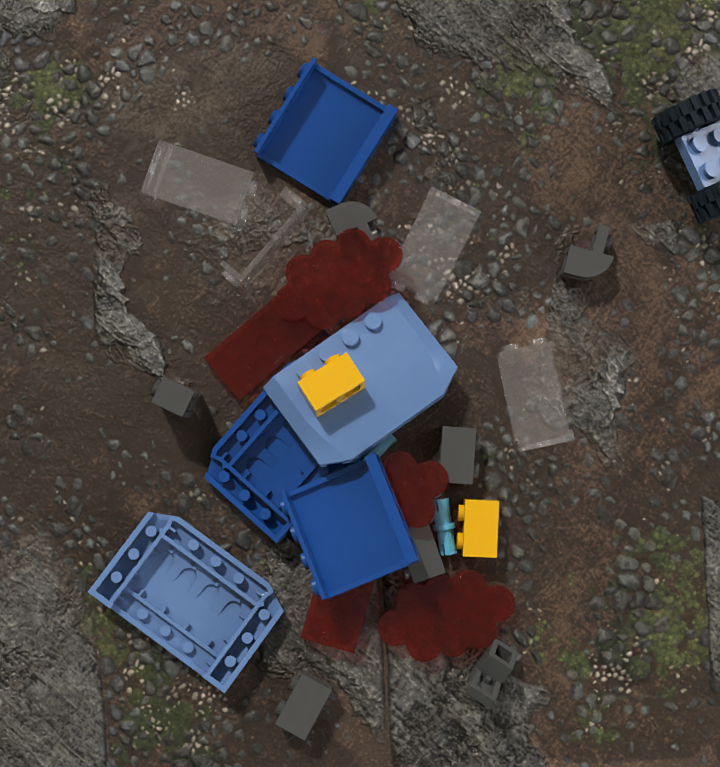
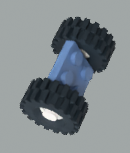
M717 88L691 96L689 99L669 107L651 120L662 146L676 143L697 191H700L687 199L698 224L720 216V95Z

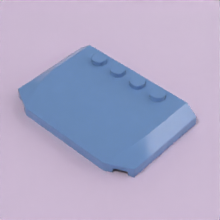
M397 293L386 297L274 375L263 389L322 468L330 464H345L355 461L439 401L448 390V386L456 374L458 366L401 294ZM347 352L365 379V388L319 417H316L299 391L297 382L301 380L300 377L305 372L311 369L316 371L325 366V361L335 354L341 356Z
M148 512L88 591L89 594L133 624L223 693L228 690L284 612L270 583L182 518Z

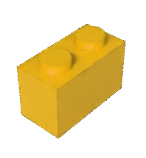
M347 352L341 356L339 354L331 356L325 361V366L316 371L311 369L305 372L300 377L301 380L297 382L299 391L316 417H319L365 388V379Z
M463 498V505L458 504L457 520L462 521V533L457 532L456 549H461V555L465 557L497 558L499 501Z

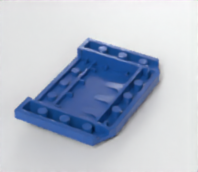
M290 362V363L286 364L284 368H286L287 366H289V365L292 364L293 362ZM263 390L213 447L210 456L212 458L205 479L274 542L279 543L291 532L290 527L293 526L290 516L286 517L281 509L280 501L283 498L280 492L292 491L346 468L350 463L330 464L327 467L321 468Z

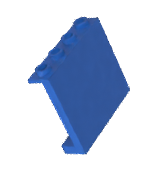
M313 57L309 64L305 62L301 66L297 74L299 80L294 87H288L282 98L285 101L280 110L275 109L268 120L270 126L265 134L261 132L257 136L253 147H255L254 153L257 158L336 206L345 201L397 118L398 109L390 104L386 107L318 65L317 60Z
M375 452L365 456V460L292 491L280 492L283 498L280 501L281 509L286 517L290 516L293 524L290 527L292 537L296 543L300 542L304 552L300 554L302 563L306 570H311L314 578L311 580V586L317 597L321 596L322 600H328L422 561L381 459Z

